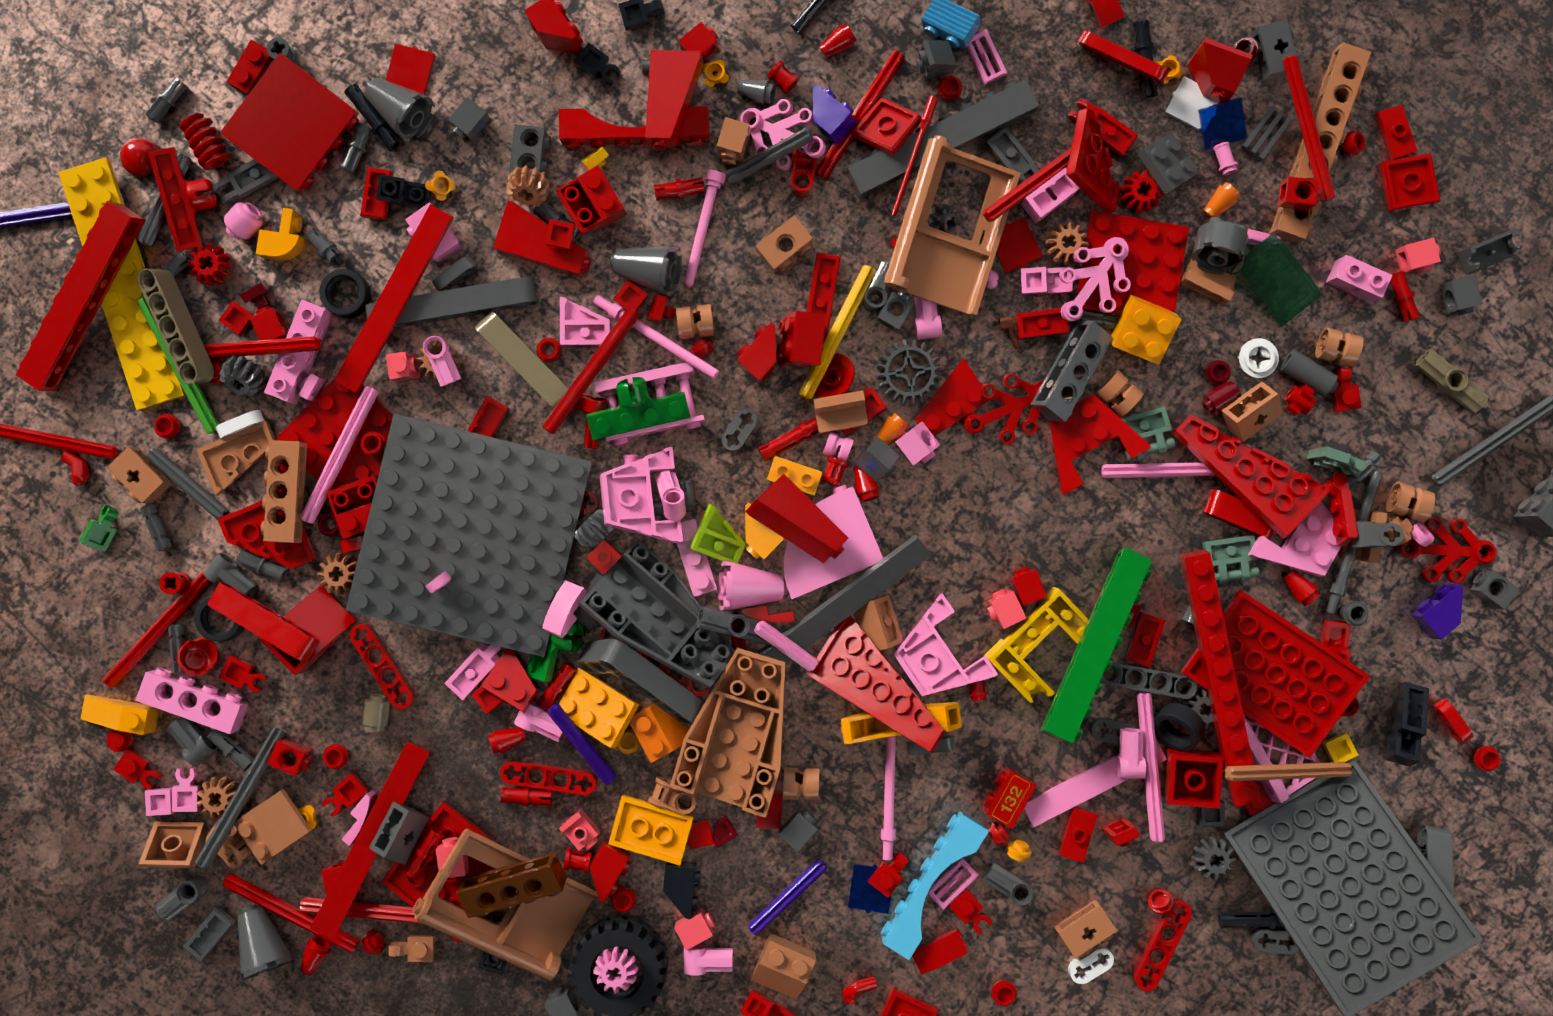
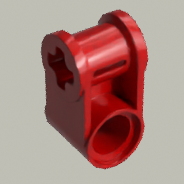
M798 149L793 151L791 191L798 198H806L813 190L817 158H811L805 151ZM798 180H806L809 185L806 188H799L795 183Z

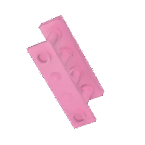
M684 362L594 382L596 393L598 395L603 394V398L607 399L608 409L618 406L616 387L624 379H628L630 390L634 391L632 377H642L645 379L646 384L651 383L652 387H655L658 398L666 396L664 387L666 380L675 378L676 381H679L681 392L685 391L691 418L606 437V441L609 443L613 442L614 446L627 444L629 438L686 426L687 430L701 427V423L706 422L705 416H696L688 380L691 374H695L694 366Z

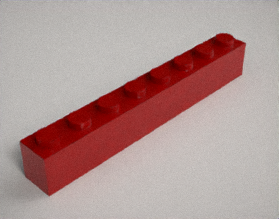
M106 201L99 211V216L94 226L89 230L82 249L77 253L71 270L66 274L59 293L55 295L48 314L43 318L37 335L32 339L26 356L21 360L16 373L17 377L38 391L56 390L145 222L144 218L122 204Z

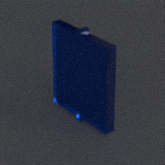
M1241 97L1198 110L1201 125L1199 132L1202 133L1204 150L1213 149L1214 146L1223 142L1232 143L1247 138L1245 125L1247 116L1244 115Z
M854 863L848 908L866 910V913L873 911L889 914L891 895L889 898L868 883L869 878L878 868L876 864L869 866Z

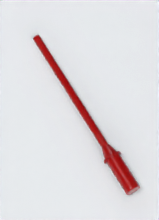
M929 95L922 118L919 120L920 131L891 214L893 216L897 215L924 132L932 123L931 119L938 102L936 96Z

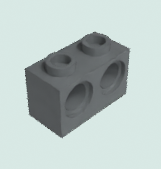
M514 125L509 175L515 170L516 166L523 168L527 162L532 161L535 162L537 172H545V176H547L548 161L545 160L546 151H550L551 136H548L544 127ZM530 138H538V143L535 146H527V141Z

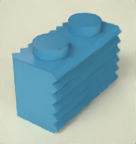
M932 0L924 16L921 18L924 32L932 38L941 37L945 41H949L950 46L955 49L958 47L966 49L981 25L980 15L949 0Z

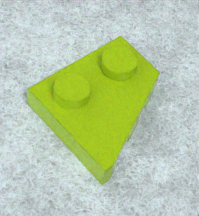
M709 503L690 548L720 561L738 563L746 543L724 519L716 507Z

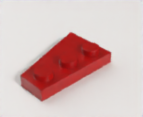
M964 358L915 419L917 425L923 421L933 436H936L991 400L981 395L980 388L982 385Z

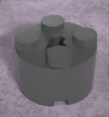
M1219 217L1210 218L1208 223L1200 226L1197 231L1192 260L1197 262L1196 266L1199 269L1211 274L1223 275L1226 270H1232L1231 273L1239 271L1244 263L1248 243V228L1244 225L1226 222Z

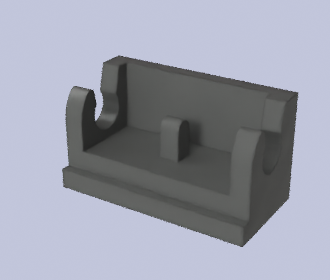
M1516 229L1458 252V257L1466 275L1514 256L1513 253L1520 251L1522 246H1515L1512 241L1518 235Z

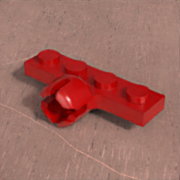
M175 147L148 152L176 251L180 252L198 248L200 245L203 246L195 213L200 210L214 208L217 205L216 195L201 196L200 194L213 191V184L205 178L186 181L183 177Z

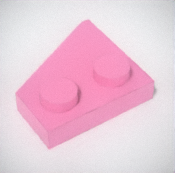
M560 297V345L600 346L611 331V321L583 306L569 301L567 298Z

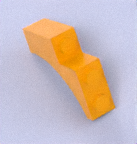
M959 702L924 704L946 732L962 728ZM866 711L841 718L844 744L902 735Z

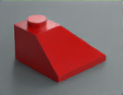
M1205 37L1189 60L1187 67L1195 82H1197L1203 96L1210 98L1214 102L1227 104L1235 94L1253 55Z

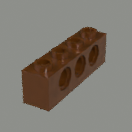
M556 852L464 878L456 894L468 918L475 916L483 917L496 910H507L517 904H528L538 898L556 896L563 891L567 876Z

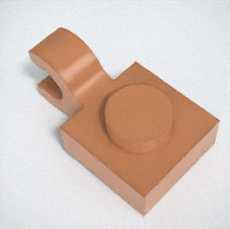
M410 934L408 942H391V945H389V956L407 955V962H433L435 934Z

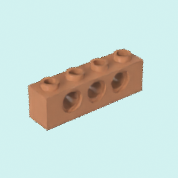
M269 440V446L265 450L268 469L264 473L266 496L263 497L262 508L265 511V520L261 524V535L264 536L263 541L302 543L303 520L300 519V516L304 510L307 443ZM284 460L289 464V468L285 473L280 469L281 463ZM285 485L287 488V495L284 498H281L279 495V489L281 486ZM281 510L286 514V519L283 523H280L277 518Z

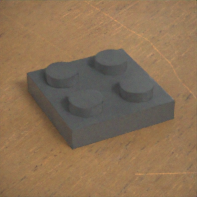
M1172 132L1137 153L1165 195L1199 174L1194 162L1186 154L1179 140Z

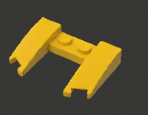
M1053 587L1046 594V598L1041 599L1037 603L1038 607L1004 640L1000 639L984 655L1030 703L1033 702L1031 698L1033 694L1045 691L1046 696L1049 697L1055 692L1023 659L1056 626L1078 645L1089 620L1056 587Z

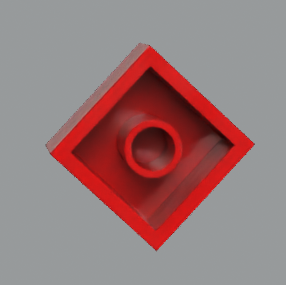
M1167 748L1163 793L1167 804L1220 809L1224 759L1219 752L1203 750L1181 752Z

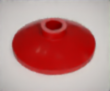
M835 353L814 394L815 396L823 398L847 392L855 376L854 365L847 356Z

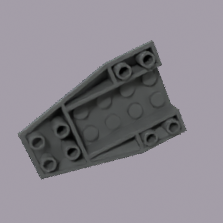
M639 539L627 549L615 565L578 604L617 639L708 689L726 668L735 652L723 634L697 628L696 620L702 606L677 573Z

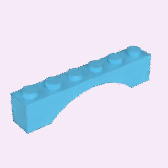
M962 811L958 815L954 814L947 824L949 830L944 837L941 835L934 845L936 851L931 858L927 857L920 869L922 870L921 875L918 879L914 878L907 889L909 892L908 896L904 901L901 899L894 910L895 917L891 922L887 921L882 928L881 934L883 936L881 938L883 944L908 960L922 940V909L932 884L952 863L976 853L989 832L986 826Z

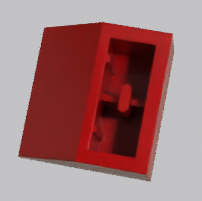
M539 0L524 10L533 30L545 48L576 55L582 52L580 44L583 43V40L579 35L580 32L574 22L570 21L567 17L566 11L559 0L555 2L554 0Z
M598 165L555 190L581 234L604 228L627 214Z
M795 311L780 320L778 331L781 334V344H778L776 350V358L779 359L778 366L816 367L821 365L826 315Z
M772 322L768 326L762 325L754 334L755 340L751 345L746 343L737 353L738 366L759 385L777 368L775 325Z
M375 475L327 491L342 539L364 535L378 480Z

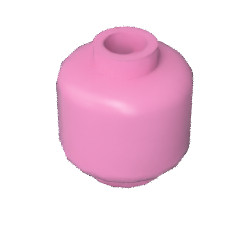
M249 202L236 203L224 216L227 233L235 239H250L262 227V213Z

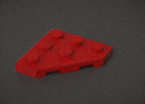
M1086 108L1080 110L1078 114L1066 175L1106 213L1116 212L1120 189L1118 182L1112 180L1109 168L1113 166L1109 149L1108 147H1103L1100 133L1104 132L1101 121Z
M287 490L279 493L281 498L287 495ZM262 501L217 519L227 543L281 563L288 568L295 569L318 559L304 524L302 528V543L263 541L264 536L261 535V524L265 520V511L262 508ZM283 510L277 516L280 523H283L286 519V514Z

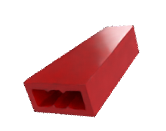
M650 50L645 134L649 147L657 150L674 147L703 68L701 51Z
M508 200L493 246L498 253L580 278L583 277L584 272L587 273L589 271L591 258H589L587 250L573 241L571 251L546 246L544 243L548 224L513 201Z
M785 474L765 490L745 511L749 516L822 563L830 557L835 560L845 550L842 545L848 537Z

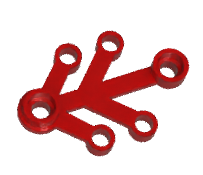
M1006 374L1003 378L1005 387L1010 389L1018 388L1029 393L1021 398L1000 391L992 384L986 383L982 385L980 392L984 398H993L1006 404L982 415L976 413L968 414L963 420L965 430L972 434H977L983 430L985 424L1010 414L1004 429L999 433V440L1004 444L1013 443L1015 440L1014 430L1023 408L1032 403L1043 381L1033 385L1019 379L1015 374ZM1013 376L1015 383L1009 386L1007 379ZM990 386L992 388L991 395L986 396L984 390L986 387ZM1033 406L1028 418L1021 424L1022 431L1027 434H1034L1038 429L1037 419L1040 412ZM974 419L979 421L977 428L971 427V422ZM1028 422L1033 423V429L1030 431L1026 430ZM1006 432H1009L1011 435L1008 441L1003 439V435Z
M1436 517L1428 518L1424 522V526L1430 532H1434L1445 545L1430 544L1424 547L1411 538L1406 543L1398 546V552L1404 558H1416L1419 554L1445 555L1433 567L1423 569L1422 578L1427 582H1436L1439 580L1440 574L1460 556H1467L1469 558L1459 568L1450 569L1446 575L1449 582L1461 583L1478 564L1487 565L1491 563L1497 554L1495 546L1490 541L1479 540L1470 531L1466 521L1463 519L1451 520L1449 530L1454 534H1460L1470 547L1460 546L1442 526V521ZM1431 521L1436 522L1435 529L1430 527ZM1457 522L1461 524L1459 531L1455 528ZM1406 544L1410 545V551L1408 553H1406L1404 550V546ZM1481 548H1483L1485 551L1484 556L1482 557L1479 554V550ZM1430 570L1434 572V577L1432 579L1428 577V572ZM1454 572H1458L1459 578L1457 580L1453 578Z

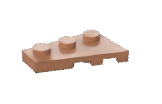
M268 421L260 422L196 449L214 495L219 496L265 456L269 440H276Z

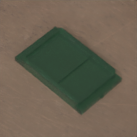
M1275 233L1270 234L1245 254L1243 266L1237 271L1281 327L1322 295L1317 285Z

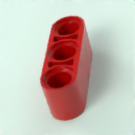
M1212 489L1203 510L1204 514L1254 536H1264L1269 540L1271 539L1274 530L1243 500L1225 492Z

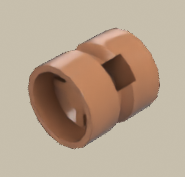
M711 304L697 305L696 309H692L690 306L676 307L680 340L693 339L696 334L701 338L715 336Z
M1326 327L1318 339L1315 356L1318 359L1329 362L1335 359L1337 364L1352 368L1360 358L1363 349V337L1350 333L1343 335L1340 330Z
M1119 370L1114 372L1095 393L1105 403L1111 402V408L1120 417L1126 415L1144 395L1134 384L1129 385L1128 378Z
M1396 482L1388 493L1385 505L1386 511L1398 516L1406 514L1408 519L1424 523L1433 511L1435 494L1422 488L1415 489L1412 485L1403 482Z
M784 767L783 800H797L799 797H802L804 801H818L819 768H805L803 771H800L798 767Z

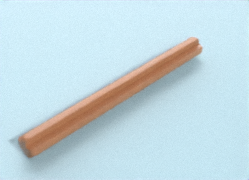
M1344 762L1228 766L1225 768V778L1231 781L1349 777L1352 774V766Z

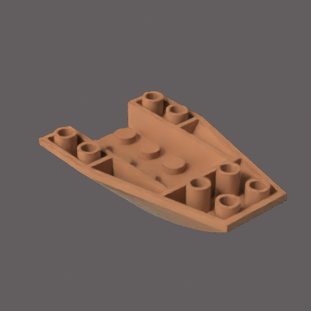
M741 648L736 649L684 737L670 787L693 795L699 793L742 807L743 811L764 818L767 817L781 770L786 662Z

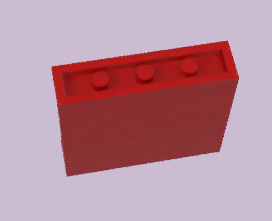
M280 52L221 130L220 134L293 189L301 192L302 189L308 190L315 180L312 176L317 169L322 171L329 162L327 156L332 149L337 151L344 142L342 136L347 129L352 131L359 122L357 118L359 113Z

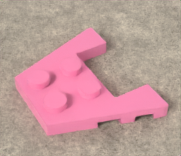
M673 447L665 448L660 452L647 455L632 463L624 464L599 476L604 524L606 526L676 544L683 542L681 519L677 521H655L650 472H660L668 469L673 471L675 469Z
M1320 501L1289 534L1282 548L1266 537L1259 536L1248 556L1254 559L1266 560L1272 564L1291 567L1293 570L1318 577L1325 576L1341 546H1337L1336 537L1333 535L1332 529L1334 524L1332 514Z
M943 593L938 596L920 622L894 653L895 658L922 697L990 679L998 675L986 656L963 670L934 627L955 613Z

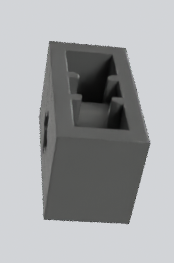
M1287 19L1259 26L1250 35L1259 45V52L1256 58L1263 82L1286 76L1282 60L1288 56L1296 55L1300 65V54L1295 50L1293 43L1294 32L1289 27Z
M393 802L369 849L386 859L406 864L429 818L413 808Z

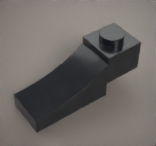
M1408 682L1400 685L1397 712L1391 734L1387 738V761L1409 767L1420 762L1421 738L1427 734L1429 688Z

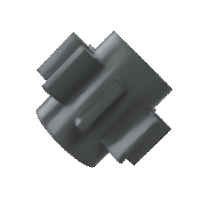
M944 203L942 207L936 205L931 209L927 223L932 228L950 233L957 226V213L952 211L953 207Z

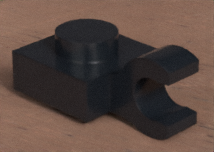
M629 0L618 4L626 31L650 24L649 16L656 17L665 14L661 0H653L645 4L643 0Z

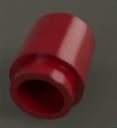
M1232 381L1228 383L1223 382L1204 394V401L1201 403L1208 414L1212 413L1218 416L1222 413V409L1241 397V393Z

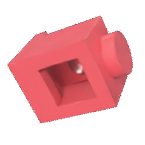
M406 351L386 354L389 379L397 383L421 379V373L418 370L420 366L416 362L418 354L411 355Z
M582 808L559 828L578 851L583 847L588 850L598 842L596 836H598L600 830ZM582 829L585 832V836L579 837L576 830Z

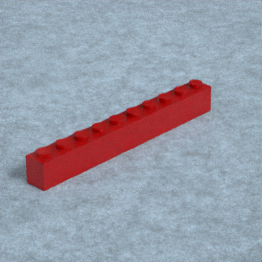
M1203 549L1179 555L1220 755L1224 759L1223 770L1225 775V768L1228 766L1254 764L1211 553ZM1226 779L1229 799L1235 807L1261 803L1257 780L1231 781Z

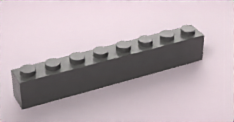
M1025 79L1021 82L1014 80L1004 87L1005 90L999 93L992 91L983 96L982 101L976 104L970 102L961 107L960 112L954 115L951 113L945 114L938 119V123L932 126L929 125L924 132L910 174L919 171L928 139L934 138L936 135L947 138L952 148L961 150L1001 130L1005 126L1007 127L1034 114L1040 105L1027 80ZM920 128L916 130V134L907 138L894 156L875 149L871 152V156L865 159L859 157L849 163L850 166L847 167L846 174L859 200L904 178Z

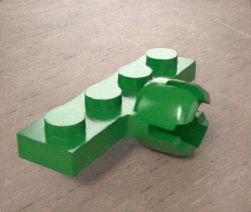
M632 377L634 391L630 390L628 379L620 381L616 387L620 405L586 415L592 440L691 418L685 391L651 398L646 381L642 377Z
M574 622L563 639L550 633L545 657L530 655L527 668L528 677L543 682H551L559 649L576 652L584 644V641L575 639L576 634L583 637L586 636L582 624Z

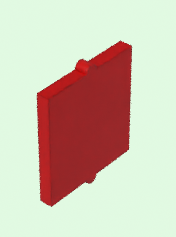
M395 43L386 80L425 95L435 54L420 50L416 46L408 47Z
M1025 217L1010 224L1005 223L996 252L1005 274L1019 267L1025 268L1027 263L1043 256Z

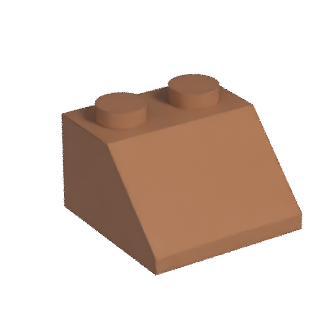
M284 789L250 810L234 824L261 865L312 831Z
M770 933L750 980L797 999L807 984L816 963V952Z

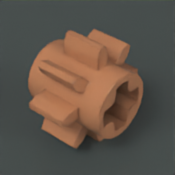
M1394 516L1386 521V523L1398 524L1404 531L1403 540L1395 547L1406 543L1412 538L1410 532L1413 531L1414 527L1408 518L1401 520L1399 516ZM1389 528V531L1384 533V537H1388L1389 542H1393V539L1398 537V533H1393V529Z

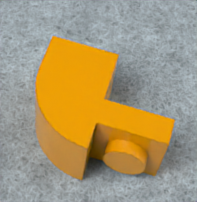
M283 208L279 232L259 229L256 255L264 259L288 261L297 257L303 251L307 241L298 235V232L302 229L301 214L293 209Z

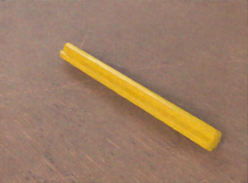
M866 265L862 267L823 344L821 365L811 368L799 391L803 398L809 400L813 398L876 274L874 268Z

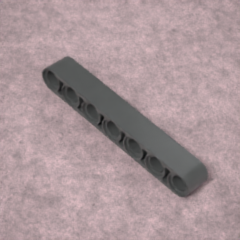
M521 277L411 296L394 329L489 313L492 310L500 311L534 305L538 303L534 278ZM376 302L365 305L367 319Z

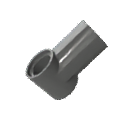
M881 261L863 298V306L871 313H877L883 309L892 288L884 285L889 262ZM873 294L878 295L881 298V303H871L869 296Z
M219 553L203 572L204 576L214 584L218 585L219 582H224L248 596H251L257 587L254 581L237 568L236 562L223 553Z
M180 717L167 728L182 747V754L185 760L194 767H198L218 750V747L207 739L208 735L202 734L191 720Z
M996 862L989 866L983 878L985 883L1012 899L1019 906H1025L1032 901L1033 891L1027 880L1019 878ZM1023 886L1027 888L1025 896L1017 897L1014 895L1017 887Z
M195 875L179 884L175 890L155 905L157 914L161 919H165L168 922L174 919L208 892L209 885L207 880L203 876ZM190 886L194 888L195 894L191 892Z

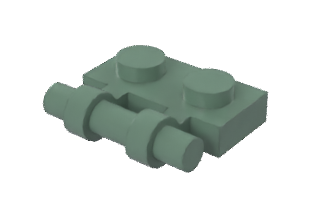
M1165 406L1121 418L1142 438L1152 435L1154 438V443L1150 444V449L1132 459L1141 460L1146 455L1156 452L1162 454L1167 452V449L1176 446L1173 438L1164 440L1163 432L1172 430ZM1124 451L1126 460H1132L1128 452Z
M1330 447L1310 449L1306 458L1314 461L1313 465L1322 469H1329V467L1337 468L1338 472L1344 475L1359 474L1366 468L1364 461L1352 457L1349 453Z
M1254 535L1202 542L1203 549L1211 553L1213 566H1216L1217 570L1215 573L1216 582L1219 585L1227 584L1228 581L1240 579L1242 582L1249 581L1253 577H1259L1258 567L1249 568L1248 562L1258 560L1248 556L1255 543ZM1238 563L1239 568L1238 570L1227 571L1226 564Z

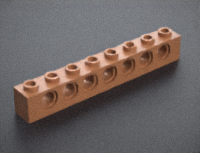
M1345 42L1341 43L1333 51L1312 111L1319 138L1326 144V149H1323L1328 171L1333 169L1338 160L1337 148L1346 137L1344 129L1346 123L1351 120L1355 109L1352 108L1354 100L1361 94L1363 85L1360 84L1362 77L1368 73L1371 62L1368 61L1371 55L1370 51ZM1343 71L1349 73L1350 79L1344 76ZM1335 94L1341 96L1342 103L1336 100ZM1327 117L1333 119L1334 126L1327 122ZM1302 139L1290 176L1314 179L1304 140ZM1297 189V195L1304 199L1305 194L1303 191ZM1319 200L1316 206L1308 211L1299 210L1302 214L1301 219L1295 217L1294 209L1279 207L1269 234L1280 236L1282 239L1296 244L1306 238L1308 239L1314 227L1311 222L1314 215L1318 214L1322 202Z

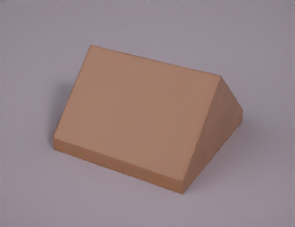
M154 821L138 864L139 867L192 868L196 866L195 861L205 845V823Z

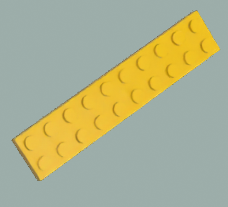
M106 157L58 172L82 247L87 239L89 230L94 226L99 216V211L106 201L125 206L111 161ZM135 239L101 304L135 408L141 411L185 397L186 394L138 305V301L144 297L138 283V275L146 268L137 240Z

